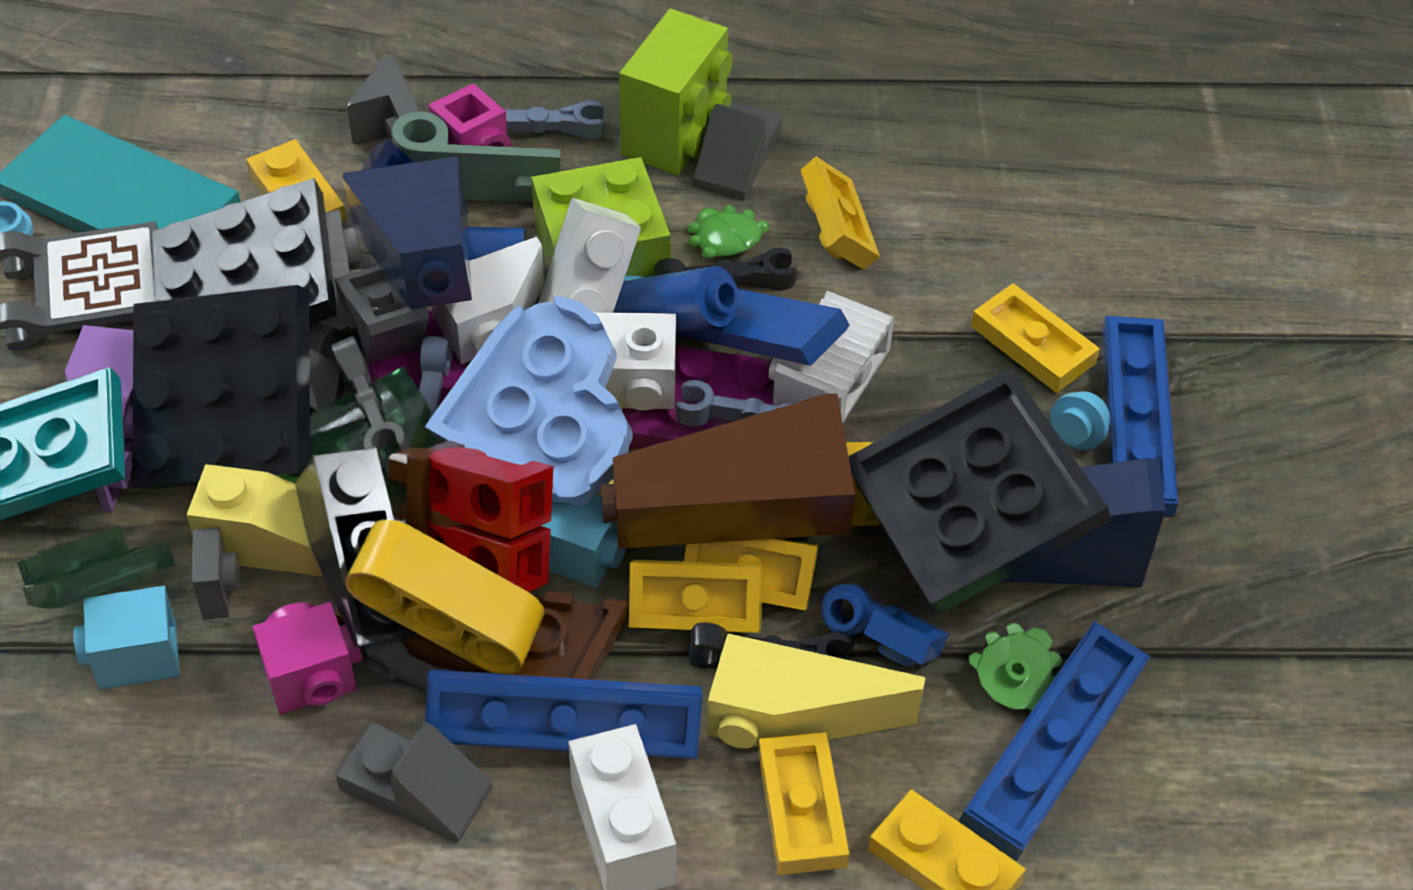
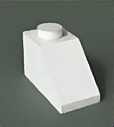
M537 237L471 260L472 300L431 306L435 322L448 340L449 345L461 364L469 362L475 357L494 328L515 307L522 305L523 309L526 310L535 305L544 285L542 244Z

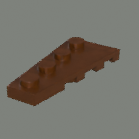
M546 590L545 597L534 596L543 605L545 614L520 672L514 675L594 680L628 618V601L605 598L604 605L574 601L573 594L549 590ZM337 608L335 616L339 626L345 625ZM421 635L415 638L399 640L406 646L410 655L438 668L444 667L451 671L491 673Z

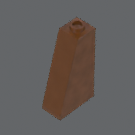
M837 394L820 395L613 457V484H601L603 524L616 523L618 549L850 534L855 500V490Z

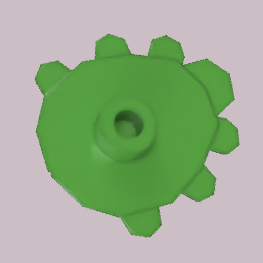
M726 205L722 212L714 208H705L697 215L696 219L698 222H691L687 227L689 233L697 234L690 237L688 244L692 247L700 246L703 249V258L710 259L715 256L734 255L747 251L757 244L763 232L769 230L770 225L764 220L757 223L754 219L756 215L751 209H746L741 214L736 213L737 210L732 205Z
M1011 623L1006 629L1008 636L1001 637L997 632H988L985 636L987 647L984 648L982 654L976 652L969 656V665L977 670L981 686L992 700L1010 709H1029L1032 712L1055 679L1052 675V668H1059L1063 660L1060 654L1053 651L1049 652L1053 641L1046 630L1032 627L1024 634V629L1019 624Z

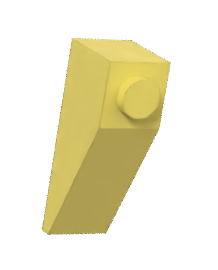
M205 465L187 512L192 535L195 529L219 527L226 552L237 553L239 566L324 577L308 542L295 483L268 472Z
M727 634L708 698L707 736L720 738L724 743L733 747L751 748L753 746L758 747L759 739L827 732L828 740L915 725L918 721L926 677Z

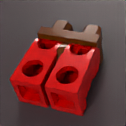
M450 440L430 448L410 447L391 454L388 460V479L392 481L393 485L406 488V504L393 508V518L395 521H400L415 528L525 591L531 592L549 582L551 529L542 525L551 522L554 466L536 461L520 465L489 457L480 450L465 448L464 444Z

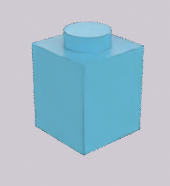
M596 494L589 503L582 506H572L566 502H552L551 522L542 525L551 529L549 571L597 589L608 567L616 569L620 565L627 549H618L616 523L603 524L601 496Z
M165 586L83 598L84 625L74 627V647L79 665H90L99 690L180 677L177 623Z

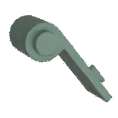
M423 111L407 113L399 117L392 127L393 166L458 156L465 199L469 201L533 203L531 177L560 172L561 149L448 144L446 123L432 113Z

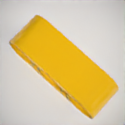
M389 519L379 520L373 524L345 581L347 590L354 598L366 606L493 674L514 675L520 672L545 614L543 605L529 592L415 528L400 521Z

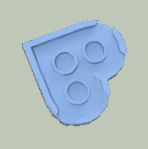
M553 296L555 302L538 303L526 310L523 309L522 305L515 307L494 328L425 427L433 437L443 443L450 440L464 444L465 448L480 450L489 457L520 465L536 461L554 466L552 502H566L572 506H582L589 503L595 494L601 491V484H608L613 479V457L628 453L633 433L616 398L605 389L613 371L617 354L600 318L582 302L562 296Z

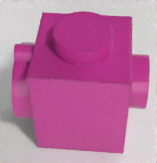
M474 83L428 104L429 113L440 117L446 123L448 144L512 147L511 140L507 136L506 111Z
M301 602L288 604L269 615L264 623L252 626L261 661L279 715L309 705H325L333 702L343 694L357 690L351 664L363 661L360 647L355 648L346 626H339L331 602L318 606Z

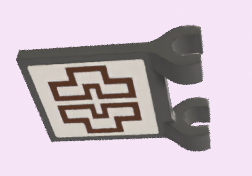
M156 221L47 238H37L17 231L0 233V258H3L6 279H20L34 272L35 306L17 301L0 304V330L6 329V345L8 349H25L33 346L49 333L81 329L83 325L100 326L133 320V304L155 301L152 231L158 230Z

